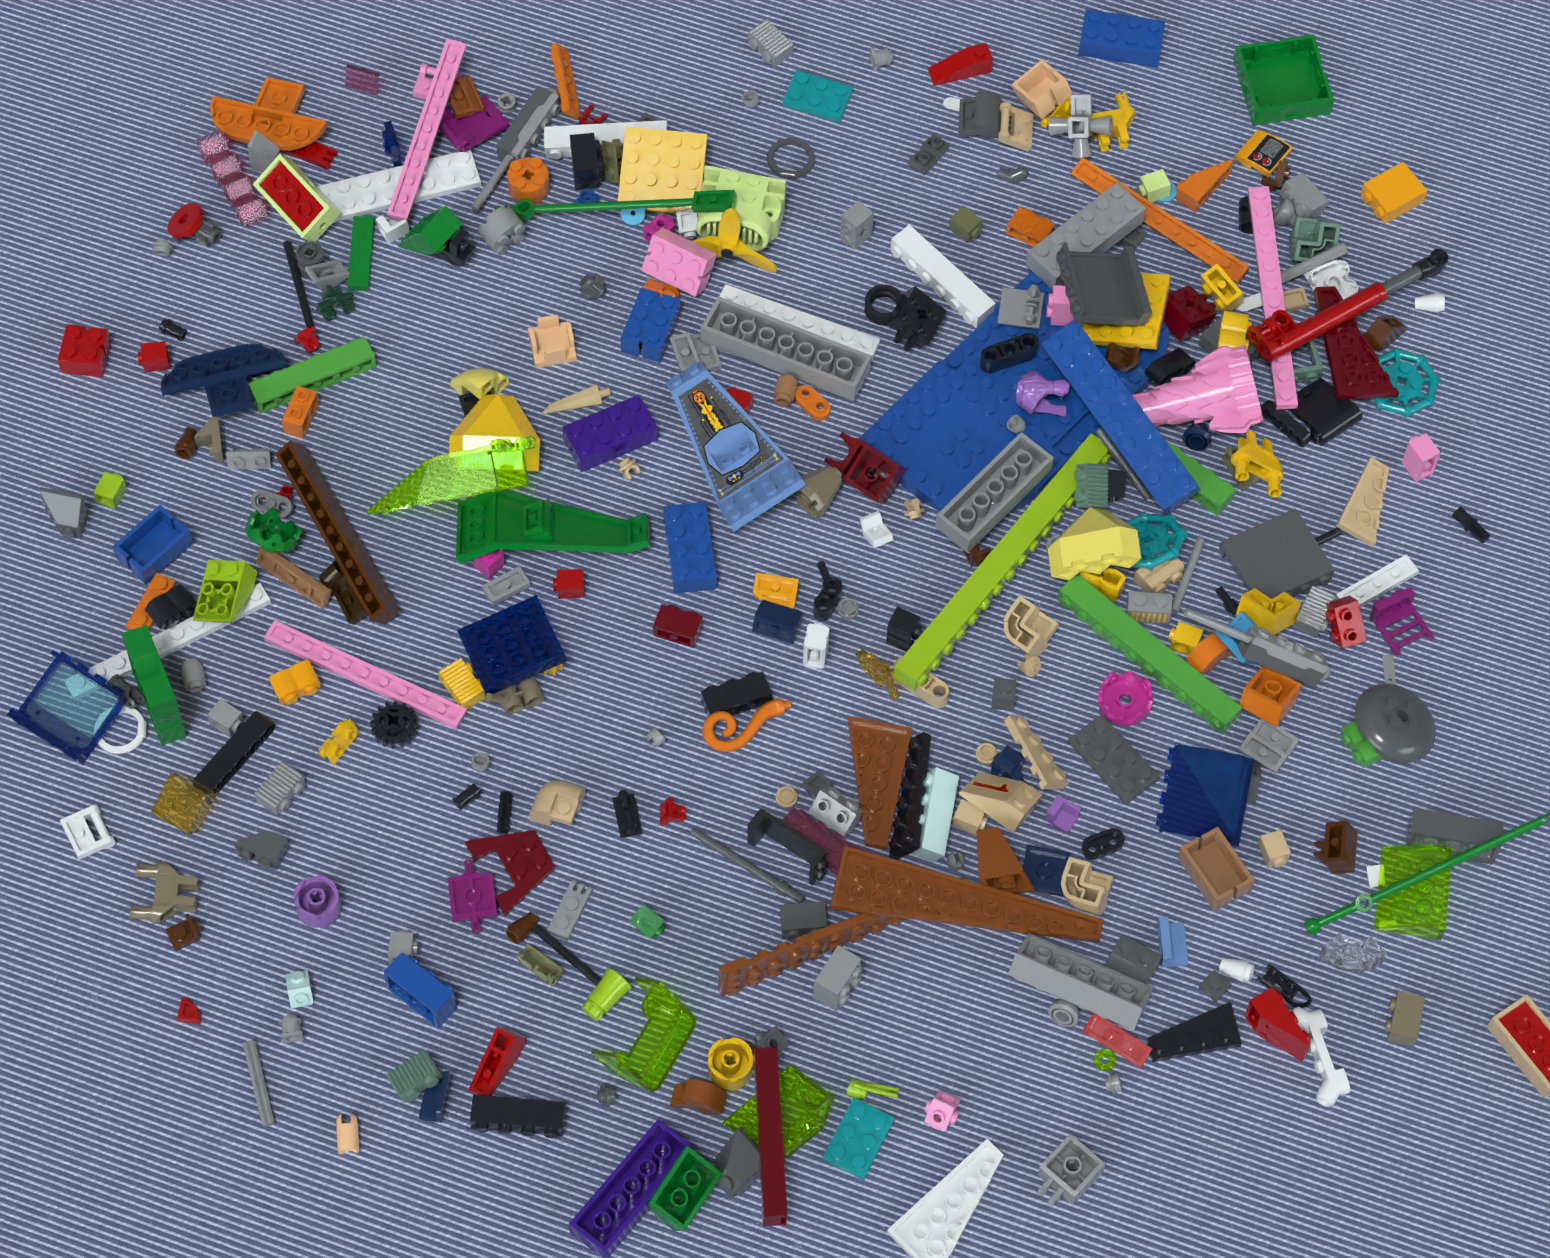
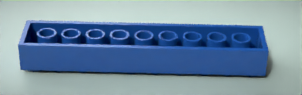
M1071 321L1041 343L1166 515L1201 491L1196 481L1078 322Z

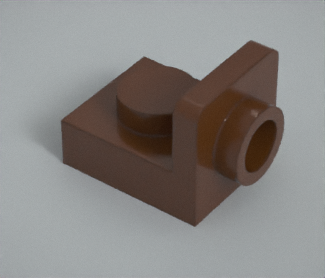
M978 543L968 553L962 549L971 568L979 566L992 551L990 547L980 551Z
M189 913L185 915L186 920L165 929L175 951L200 940L198 932L201 931L199 923L196 918L192 920Z

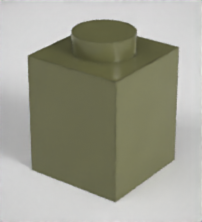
M965 206L950 218L949 230L967 244L972 239L978 238L982 232V219Z

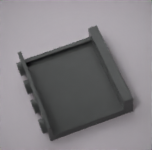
M1064 242L1060 251L1057 252L1056 261L1061 269V279L1064 280L1065 294L1069 299L1070 312L1073 314L1074 321L1078 323L1144 326L1152 311L1133 246H1125L1121 254L1069 251L1067 242Z
M1296 508L1222 541L1219 548L1221 557H1228L1248 591L1256 588L1271 599L1283 592H1286L1293 598L1299 594H1307L1313 585L1324 586L1332 580L1335 570Z

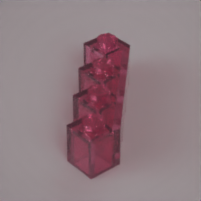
M217 130L195 140L206 165L209 164L212 175L217 184L223 188L224 196L231 208H235L240 223L248 226L268 217L266 210H268L267 204L263 198L261 199L255 195L253 190L255 186L253 185L252 178L242 173L240 167H243V164L238 155L235 156V154L230 152L228 148L230 142L227 135Z

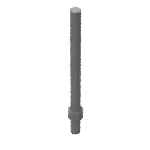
M694 827L691 830V836L774 887L780 895L788 896L797 903H803L805 896L792 889V886L787 882L779 881Z

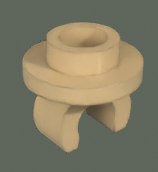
M627 457L618 463L620 467L617 471H623V477L626 480L632 478L629 475L630 469L634 470L635 474L640 473V468L633 464L636 461L635 458L630 460Z
M1025 654V663L1018 662L1017 666L1026 676L1033 677L1041 669V660L1035 655L1029 656Z

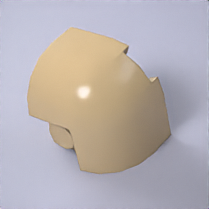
M1020 595L1003 620L1004 632L1008 640L1029 656H1039L1049 646L1047 642L1059 627L1056 621L1042 613L1037 606Z
M553 780L544 784L536 795L529 814V821L551 827L553 821L571 826L575 814H579L586 795L585 787L559 780Z
M1069 857L1062 875V892L1064 898L1071 906L1078 910L1102 915L1107 906V898L1114 878L1107 874L1092 871L1091 862Z

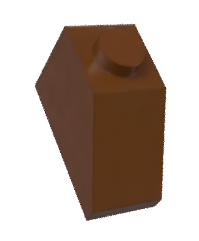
M1393 315L1380 316L1375 319L1364 335L1373 349H1386L1408 328Z

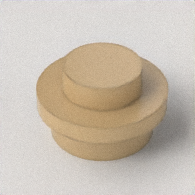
M983 743L977 747L975 755L980 763L987 765L992 764L998 752L994 745Z
M784 786L776 792L775 799L779 806L790 808L796 804L798 795L792 787Z

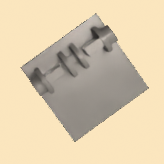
M1031 285L1028 290L1003 287L997 324L1039 329L1044 293L1040 292L1037 285Z

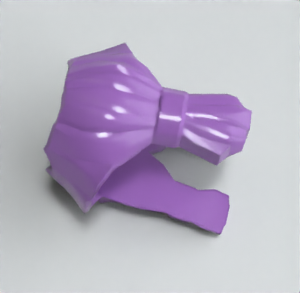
M1035 370L1020 376L1022 378L1017 383L1016 403L1019 407L1029 414L1034 412L1050 413L1065 417L1066 406L1052 405L1044 398L1049 394L1063 397L1069 392V382L1064 379L1046 380Z

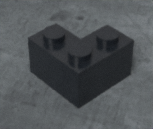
M594 133L570 135L575 190L599 188V180H603L602 159L597 158V152H600L599 140H595Z

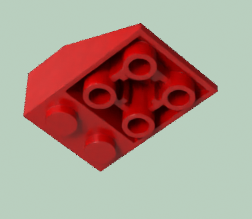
M1272 987L1250 999L1245 1018L1256 1035L1298 1060H1305L1311 1044L1310 1037L1297 1024L1298 1019L1292 1011L1289 1012L1285 1006V999L1281 993H1277Z

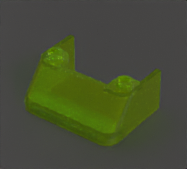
M636 977L634 982L647 994L642 1002V1012L648 1018V1021L628 1055L619 1051L612 1053L595 1049L591 1053L614 1075L643 1090L654 1092L661 1087L696 1025V1019L694 1014L661 981Z

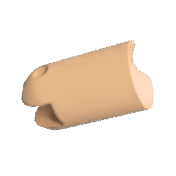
M341 1113L336 1119L338 1154H343L346 1151L358 1153L360 1147L357 1117L351 1113V1123H343Z

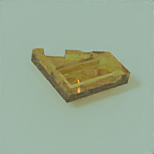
M863 649L858 651L856 657L861 669L879 687L885 685L889 698L893 701L896 700L900 694L891 675L892 669L885 662H880L873 653L869 654Z

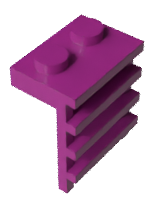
M1411 587L1405 590L1399 589L1392 596L1386 599L1383 597L1375 601L1369 617L1377 626V631H1380L1383 635V640L1389 644L1391 652H1394L1397 657L1401 656L1400 648L1425 636L1430 641L1435 638L1412 604L1415 592ZM1412 615L1416 619L1389 633L1385 629ZM1417 626L1422 628L1421 631L1399 642L1394 643L1392 640Z

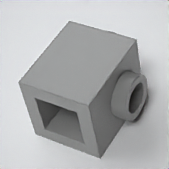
M407 930L390 932L389 965L401 952L406 956L418 954V941L414 940L413 933Z

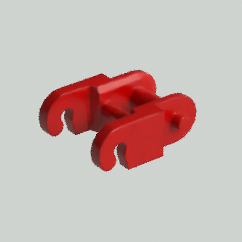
M590 104L584 110L583 116L579 118V125L591 124L586 121L588 118L594 121L592 124H603L604 118L607 119L608 114L605 112L600 118L597 117L595 119L590 115L595 105Z

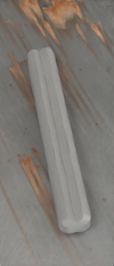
M1341 243L1280 272L1282 284L1347 254L1348 249L1346 245Z
M254 1040L245 1041L243 1047L261 1122L264 1127L274 1124V1118L256 1043Z

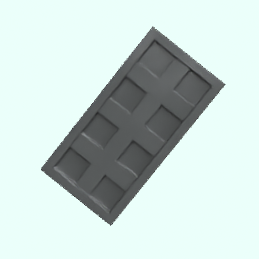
M1102 714L1068 739V743L1125 805L1159 781L1160 776Z

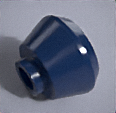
M1201 423L1192 424L1183 433L1184 444L1192 450H1203L1211 444L1212 439L1209 429Z

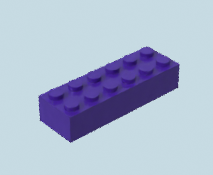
M658 1119L569 1223L570 1233L600 1257L609 1258L650 1209L647 1204L685 1146H689L693 1150L694 1146Z

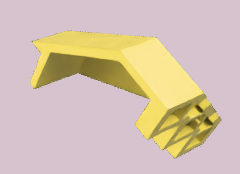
M1089 507L1048 547L1051 577L1071 580L1080 571L1100 574L1110 565L1125 568L1132 567L1141 559L1137 529L1108 510Z

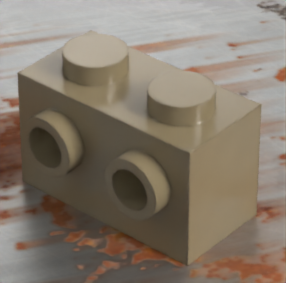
M1398 991L1396 997L1391 998L1388 1011L1392 1012L1391 1019L1387 1018L1384 1032H1388L1387 1041L1414 1047L1418 1038L1425 997Z

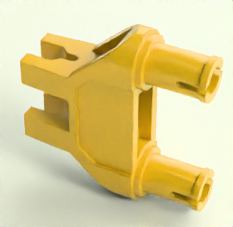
M1121 92L1115 95L1118 109L1092 113L1093 119L1112 115L1113 119L1111 136L1095 132L1091 135V137L1097 140L1101 152L1109 151L1110 137L1117 138L1120 149L1128 148L1129 135L1127 130L1135 117L1136 111L1130 106L1126 92H1122L1123 97Z
M1248 430L1246 432V439L1243 437L1238 438V451L1231 456V463L1235 466V478L1239 479V481H1245L1249 478L1248 472L1268 483L1269 496L1273 498L1279 497L1282 494L1280 481L1283 479V469L1273 453L1272 443L1264 438L1262 440V447L1257 445L1256 433Z

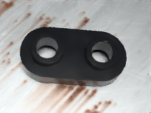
M1110 828L1085 838L1082 843V854L1087 859L1096 860L1121 850L1124 845V834L1116 828ZM1115 840L1116 844H1111L1109 841ZM1093 847L1096 849V851L1091 852L1089 848Z

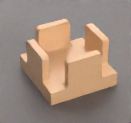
M558 315L538 318V326L528 328L535 368L577 361L574 337L569 321L559 323Z

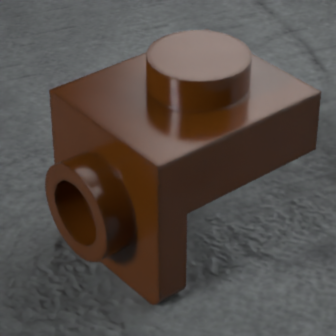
M1280 160L1275 179L1263 176L1261 183L1269 186V189L1276 190L1277 187L1281 188L1283 180H1288L1291 168L1287 167L1288 162Z
M1111 342L1107 346L1105 359L1110 366L1126 373L1131 368L1137 366L1140 348L1134 347L1128 350Z

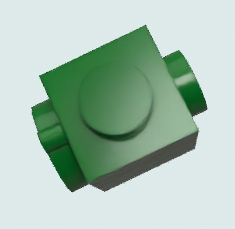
M644 904L629 921L648 938H651L653 935L657 938L665 928L662 925L664 920Z

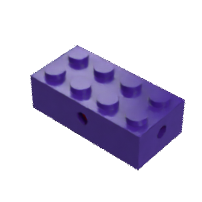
M640 395L562 427L563 440L581 473L658 440V427Z

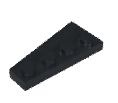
M1231 1002L1147 1038V1045L1153 1049L1150 1054L1152 1062L1241 1047L1242 1044Z

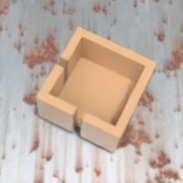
M1044 60L1039 61L1011 84L1018 100L1041 119L1056 108L1055 104L1060 105L1073 94L1066 78L1056 70H1053Z

